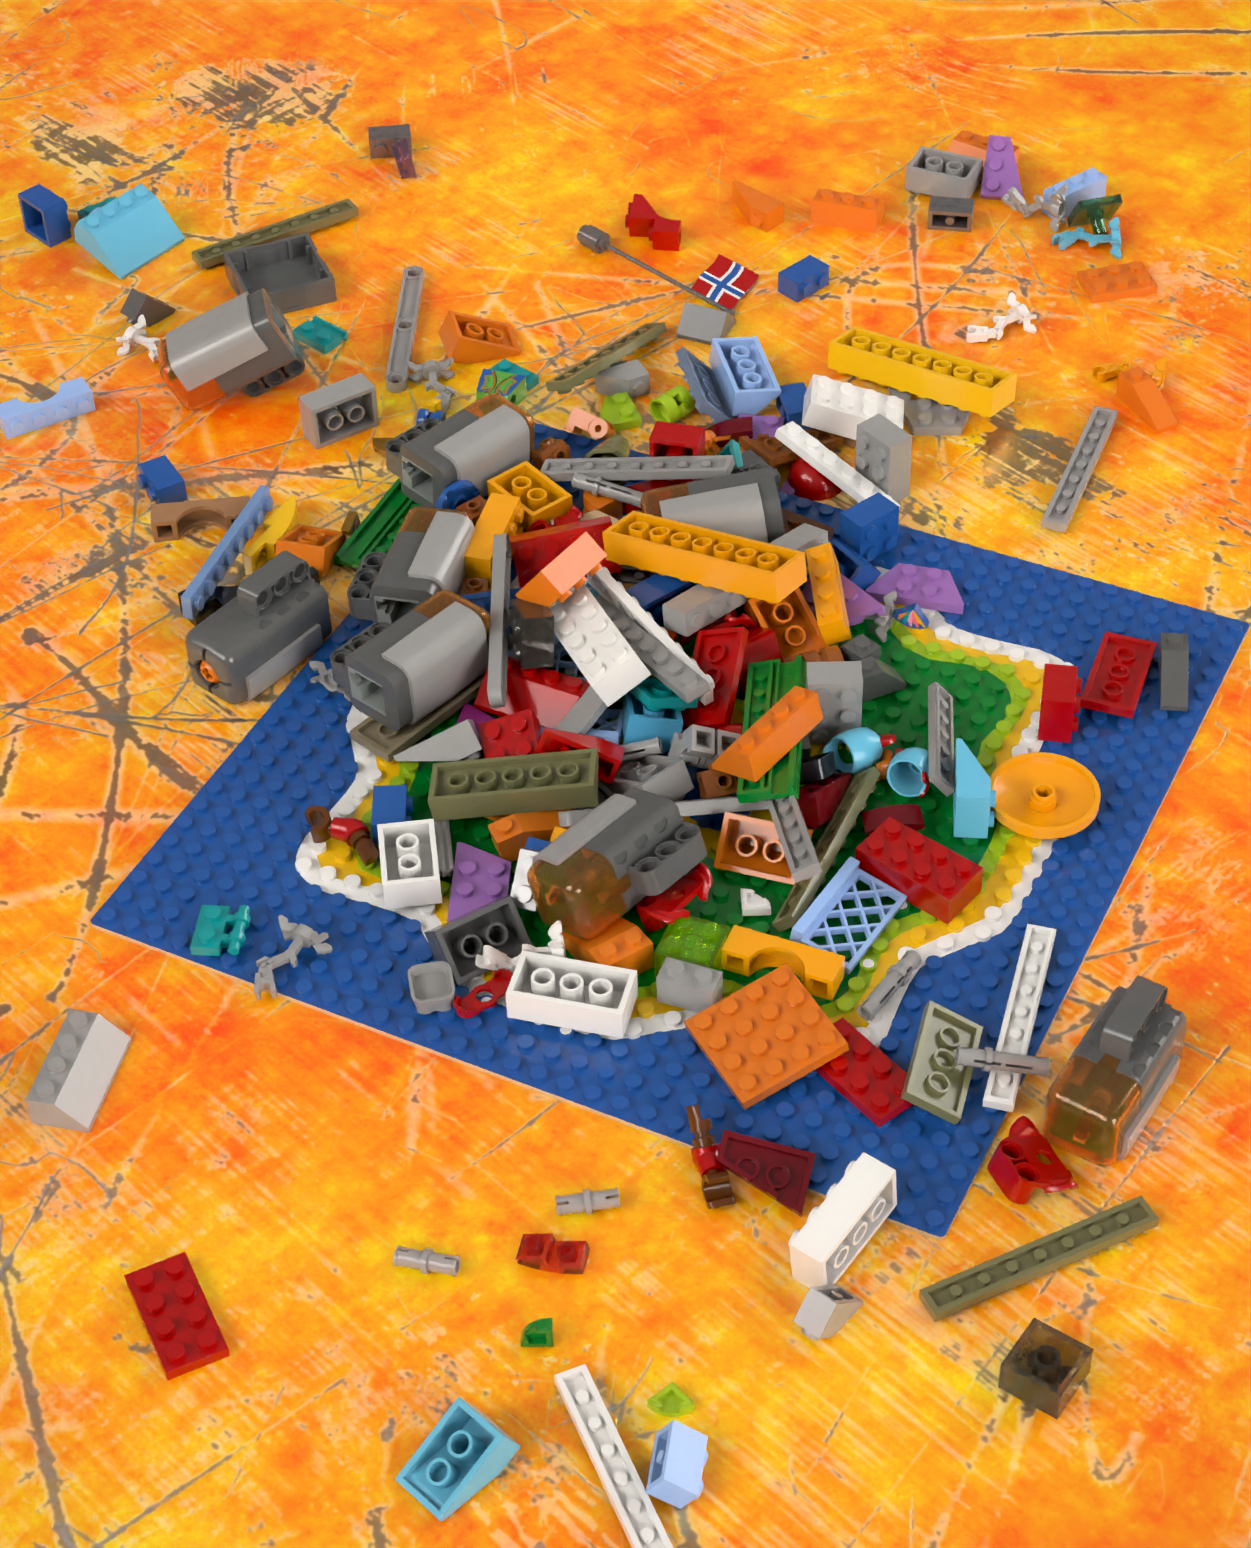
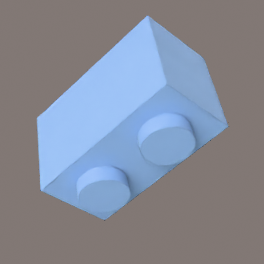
M672 1420L655 1434L646 1493L679 1509L696 1500L703 1490V1481L701 1479L703 1467L708 1458V1452L706 1451L708 1436L675 1420Z

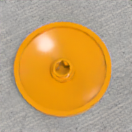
M1046 752L1017 755L1001 763L990 776L991 790H996V806L990 807V810L994 811V817L1002 825L1024 836L1039 839H1057L1071 836L1089 826L1099 810L1101 793L1094 775L1079 762L1062 755Z

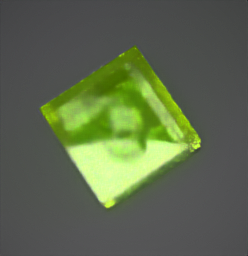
M693 916L678 918L673 924H668L654 952L655 976L657 977L666 957L720 971L721 949L730 933V926Z

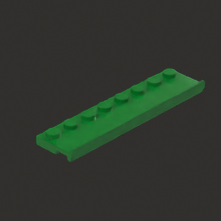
M398 478L333 558L334 565L342 564L358 569L365 555L372 552L388 553L399 532H416L430 515V512L412 499H409L402 492L401 482Z
M796 656L795 661L781 663L780 659L748 663L742 734L794 686L806 689L805 660H802L801 656ZM803 738L756 783L738 777L737 798L739 804L756 803L793 795L796 799H799Z

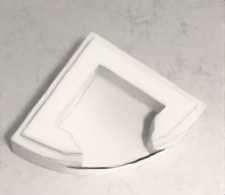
M740 888L742 916L771 915V905L766 898L755 894L754 890Z

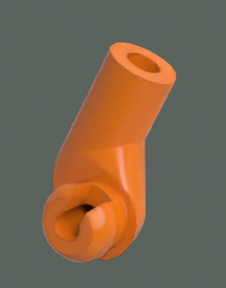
M889 749L883 750L880 757L881 762L876 764L875 768L881 773L877 782L881 779H887V769L893 758V753Z

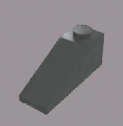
M1161 632L1157 655L1160 710L1188 711V634Z

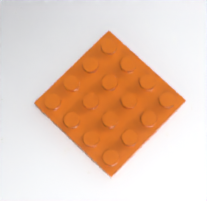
M787 963L684 1021L690 1035L744 1110L849 1050L847 1041Z

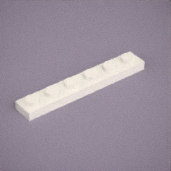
M793 421L776 430L775 438L858 503L879 492L899 506L900 510V504Z

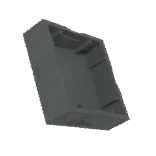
M308 232L278 239L266 244L223 252L225 273L237 296L244 292L252 294L264 288L282 314L337 301L334 277L326 263L319 257L317 248Z

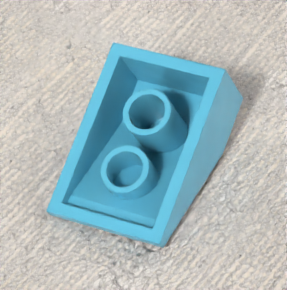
M956 738L953 837L987 838L988 827H994V811L990 810V807L996 806V790H991V778L965 742L960 738Z
M458 1396L395 1480L438 1520L443 1522L497 1477L521 1446L476 1406Z

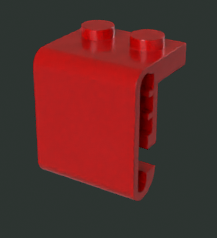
M744 626L749 633L738 684L739 692L746 691L748 663L780 659L781 663H784L776 635L772 629Z

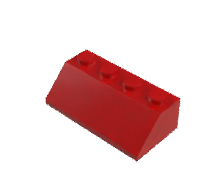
M508 656L506 706L499 708L490 707L487 693V668L474 702V708L501 717L531 709L539 719L541 727L556 728L590 684L588 681L581 680L580 678L558 673L555 670L545 669Z

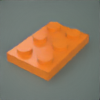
M1142 261L1089 268L1077 272V280L1092 304L1157 293L1158 286Z

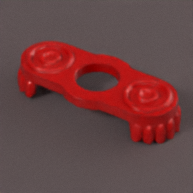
M505 968L498 969V971L494 970L493 978L488 982L474 987L462 999L459 995H456L453 1006L457 1015L461 1018H472L483 1010L495 1006L498 1000L506 996L513 972ZM484 991L490 992L493 995L492 999L486 1002L479 1001L476 998L480 992Z

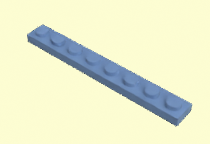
M260 485L182 594L183 618L193 620L197 613L203 609L204 603L209 596L213 595L216 586L223 580L229 567L233 566L238 554L242 553L245 544L253 537L255 530L262 524L266 514L272 510L273 498L270 497L269 486Z

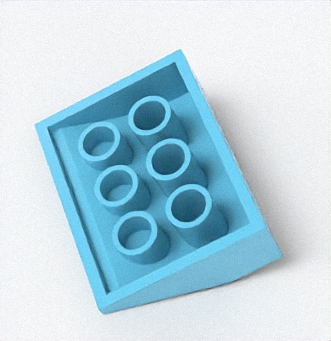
M141 183L76 223L75 241L120 280L185 240V237L157 196Z

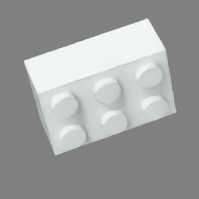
M434 819L377 824L385 909L442 903Z

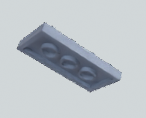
M682 346L676 352L679 359L678 366L685 374L683 378L690 386L689 393L696 401V409L702 415H709L714 424L733 419L713 370Z

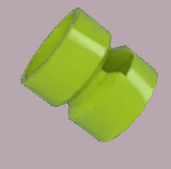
M677 385L665 392V394H661L651 400L649 410L655 421L674 423L679 418L681 419L693 412L694 400L685 387Z

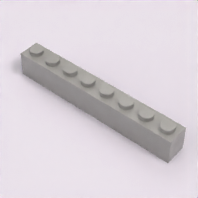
M804 523L769 544L805 552L807 567L805 549L828 543V531ZM697 584L662 604L664 628L688 637L752 598Z

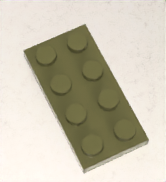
M930 1000L924 1007L901 1098L956 1125L962 1116L973 1071L971 1066L955 1065L956 1048L959 1045L961 1047L978 1049L983 1027Z

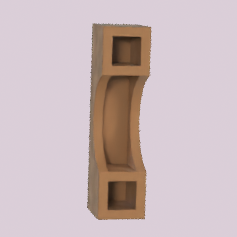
M250 496L151 504V528L154 542L179 540L186 531L203 525L217 526L227 532L250 500Z

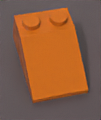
M449 310L438 332L448 358L453 357L455 363L474 364L518 356L521 353L512 327L508 323Z
M298 524L276 540L275 556L283 551H288L308 562L309 567L313 566L319 571V579H321V577L323 578L330 572L334 563L333 558L341 548L346 535H343L342 531Z
M799 587L778 604H770L764 600L752 598L743 606L746 615L752 618L758 627L770 628L774 631L784 662L795 661L796 656L804 652L815 650L819 653L820 648L827 647L819 630L818 623Z
M606 910L580 930L571 927L561 932L565 948L576 960L637 970V975L654 967L653 942L637 925Z

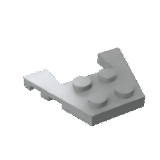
M888 386L889 396H896L904 400L903 420L912 435H962L971 411H962L952 405H942L928 398L911 399L909 392H899L896 388Z

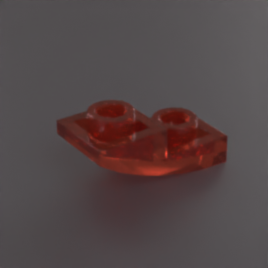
M553 1233L523 1234L516 1261L520 1265L537 1270L562 1274H583L590 1247L587 1241H556Z

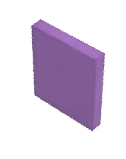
M785 481L780 492L794 495L795 489L790 486L788 481Z

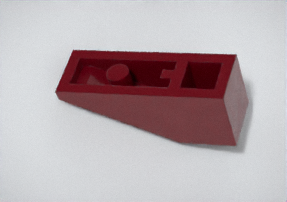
M852 772L834 773L825 779L800 787L797 802L807 829H819L823 823L832 819L852 780Z

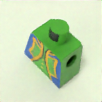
M484 368L476 390L477 408L484 416L504 404L514 410L527 396L526 376Z

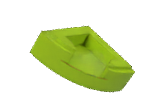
M671 1382L647 1400V1407L657 1414L677 1417L694 1411L695 1403L674 1382Z

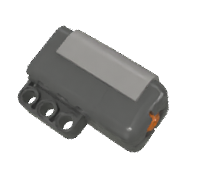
M288 551L279 553L240 583L235 598L188 632L185 638V645L191 677L196 685L229 704L236 705L244 700L251 702L323 645V640L332 633L328 596L324 587L311 578L308 562Z

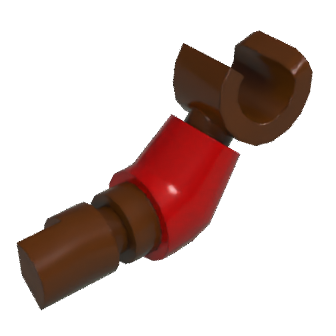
M311 806L306 809L305 817L307 823L312 826L310 832L314 843H322L332 837L333 839L346 842L348 846L353 847L365 867L377 860L380 855L378 848L370 837V830L361 820L346 817H335L331 820L329 811L323 806Z
M697 1104L686 1106L690 1132L695 1133V1138L692 1139L694 1148H691L692 1158L702 1178L701 1186L707 1208L714 1209L736 1204L729 1173L724 1167L716 1163L720 1144L716 1143L714 1134L710 1135V1129H713L711 1117L701 1119L699 1105Z

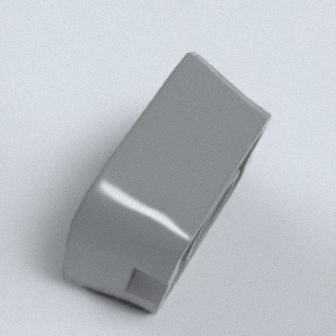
M445 961L428 962L413 965L408 969L407 976L410 993L418 1013L443 1012L453 1007L455 985L449 963Z

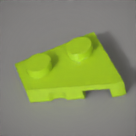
M628 392L605 396L599 418L610 422L614 426L615 432L642 426V418Z

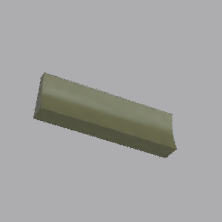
M597 748L433 763L428 794V804L434 821L599 806V755Z

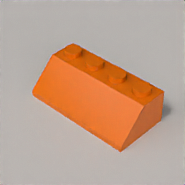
M794 686L711 764L712 768L756 783L823 719L817 692Z

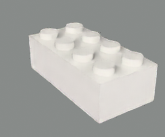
M812 375L804 395L802 425L856 440L857 425L877 414H881L903 430V399L878 393L872 389L854 386L848 382L833 380L827 376Z
M522 950L506 991L507 1017L623 1038L638 996L637 970Z
M865 1152L861 1154L857 1161L853 1160L849 1163L841 1181L838 1184L834 1183L829 1188L824 1202L820 1207L816 1206L812 1209L807 1223L801 1230H796L789 1240L788 1245L790 1248L793 1279L808 1288L835 1285L897 1206L895 1169Z

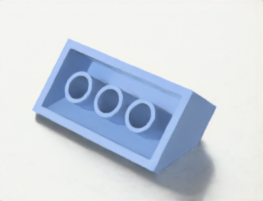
M757 336L712 338L709 363L732 416H737V414L756 415L781 395V388Z

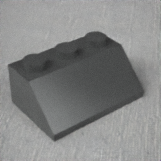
M511 896L500 897L424 932L437 961H445L451 966L453 980L456 985L489 971V969H482L476 966V955L483 956L484 945L492 946L496 950L507 954L510 958L521 954L522 944L532 945Z

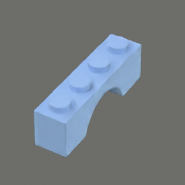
M79 377L60 383L58 392L45 401L28 403L15 398L0 403V429L5 437L10 439L94 411L96 409L92 390L85 380Z

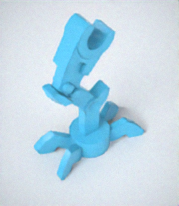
M1115 217L1108 223V227L1111 230V233L1108 235H1093L1085 232L1084 228L1076 227L1075 231L1069 232L1067 230L1053 235L1052 245L1059 243V250H1064L1078 239L1088 241L1089 247L1099 243L1110 242L1112 247L1110 254L1120 260L1121 236L1118 226L1119 218Z

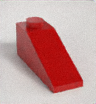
M544 728L534 753L597 748L599 755L598 779L612 784L622 762L625 748L600 737Z

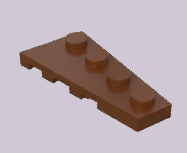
M805 429L807 433L830 451L843 445L844 438L842 436L818 429ZM758 434L757 439L750 440L748 436L739 437L740 447L746 451L751 449L771 467L786 462H793L800 458V456L777 438L769 437L768 434Z

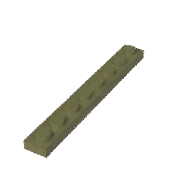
M347 198L192 251V259L201 269L211 268L224 262L223 252L266 244L307 232L310 234L312 231L327 228L333 224L348 221L353 217L359 216L358 207Z
M665 322L645 323L547 381V391H557L558 394H566L571 392L573 387L583 385L586 379L596 377L599 371L609 369L611 364L621 362L624 356L632 355L635 353L634 350L646 347L649 341L659 339V335L667 331Z
M874 766L854 775L832 819L829 820L814 847L823 872L793 885L772 923L779 932L790 927L793 928L807 908L814 902L816 898L814 896L815 893L825 882L827 871L835 864V857L838 851L846 844L847 840L845 838L849 831L855 827L857 816L866 807L868 796L876 788L875 783L881 773Z
M1140 1195L920 1289L918 1298L934 1322H937L1158 1226L1159 1218Z

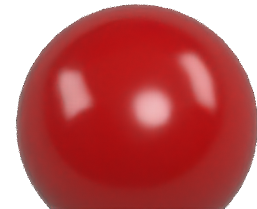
M801 457L793 463L787 475V481L795 489L794 495L797 497L821 501L833 498L842 491V489Z

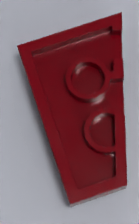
M724 1130L716 1163L801 1216L816 1153Z

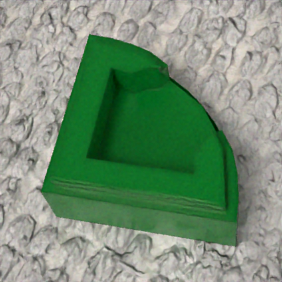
M553 1318L533 1321L521 1333V1347L554 1346Z

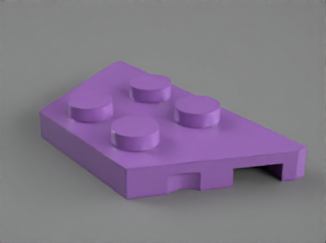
M898 563L865 591L878 602H884V596L892 591H896L897 599L893 603L897 605L908 606L917 603L923 609L962 615L964 612V603L948 570Z
M840 573L849 625L862 623L863 617L878 613V616L886 613L881 603ZM809 577L802 594L817 621Z
M457 842L447 922L500 897L509 896L512 873L511 861L465 843Z

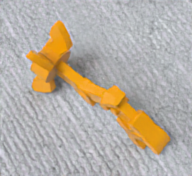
M1167 357L1155 362L1156 370L1153 371V374H1148L1153 378L1159 391L1163 388L1164 380L1167 377L1164 368L1167 366ZM1126 361L1120 364H1113L1112 362L1097 364L1093 366V375H1097L1098 382H1103L1116 377L1120 372L1131 369V366Z

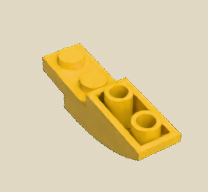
M291 495L263 522L265 532L242 553L245 573L251 575L273 559L276 551V540L298 525L296 496Z

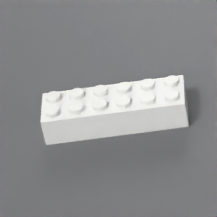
M585 583L577 590L571 587L570 590L573 594L563 603L557 600L550 607L535 604V607L607 707L651 675L650 671Z

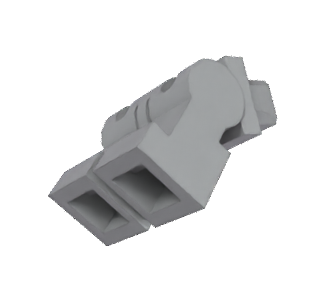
M692 724L683 733L675 732L673 734L668 757L681 758L688 766L707 769L708 764H712L741 734L719 729L715 732L714 728Z

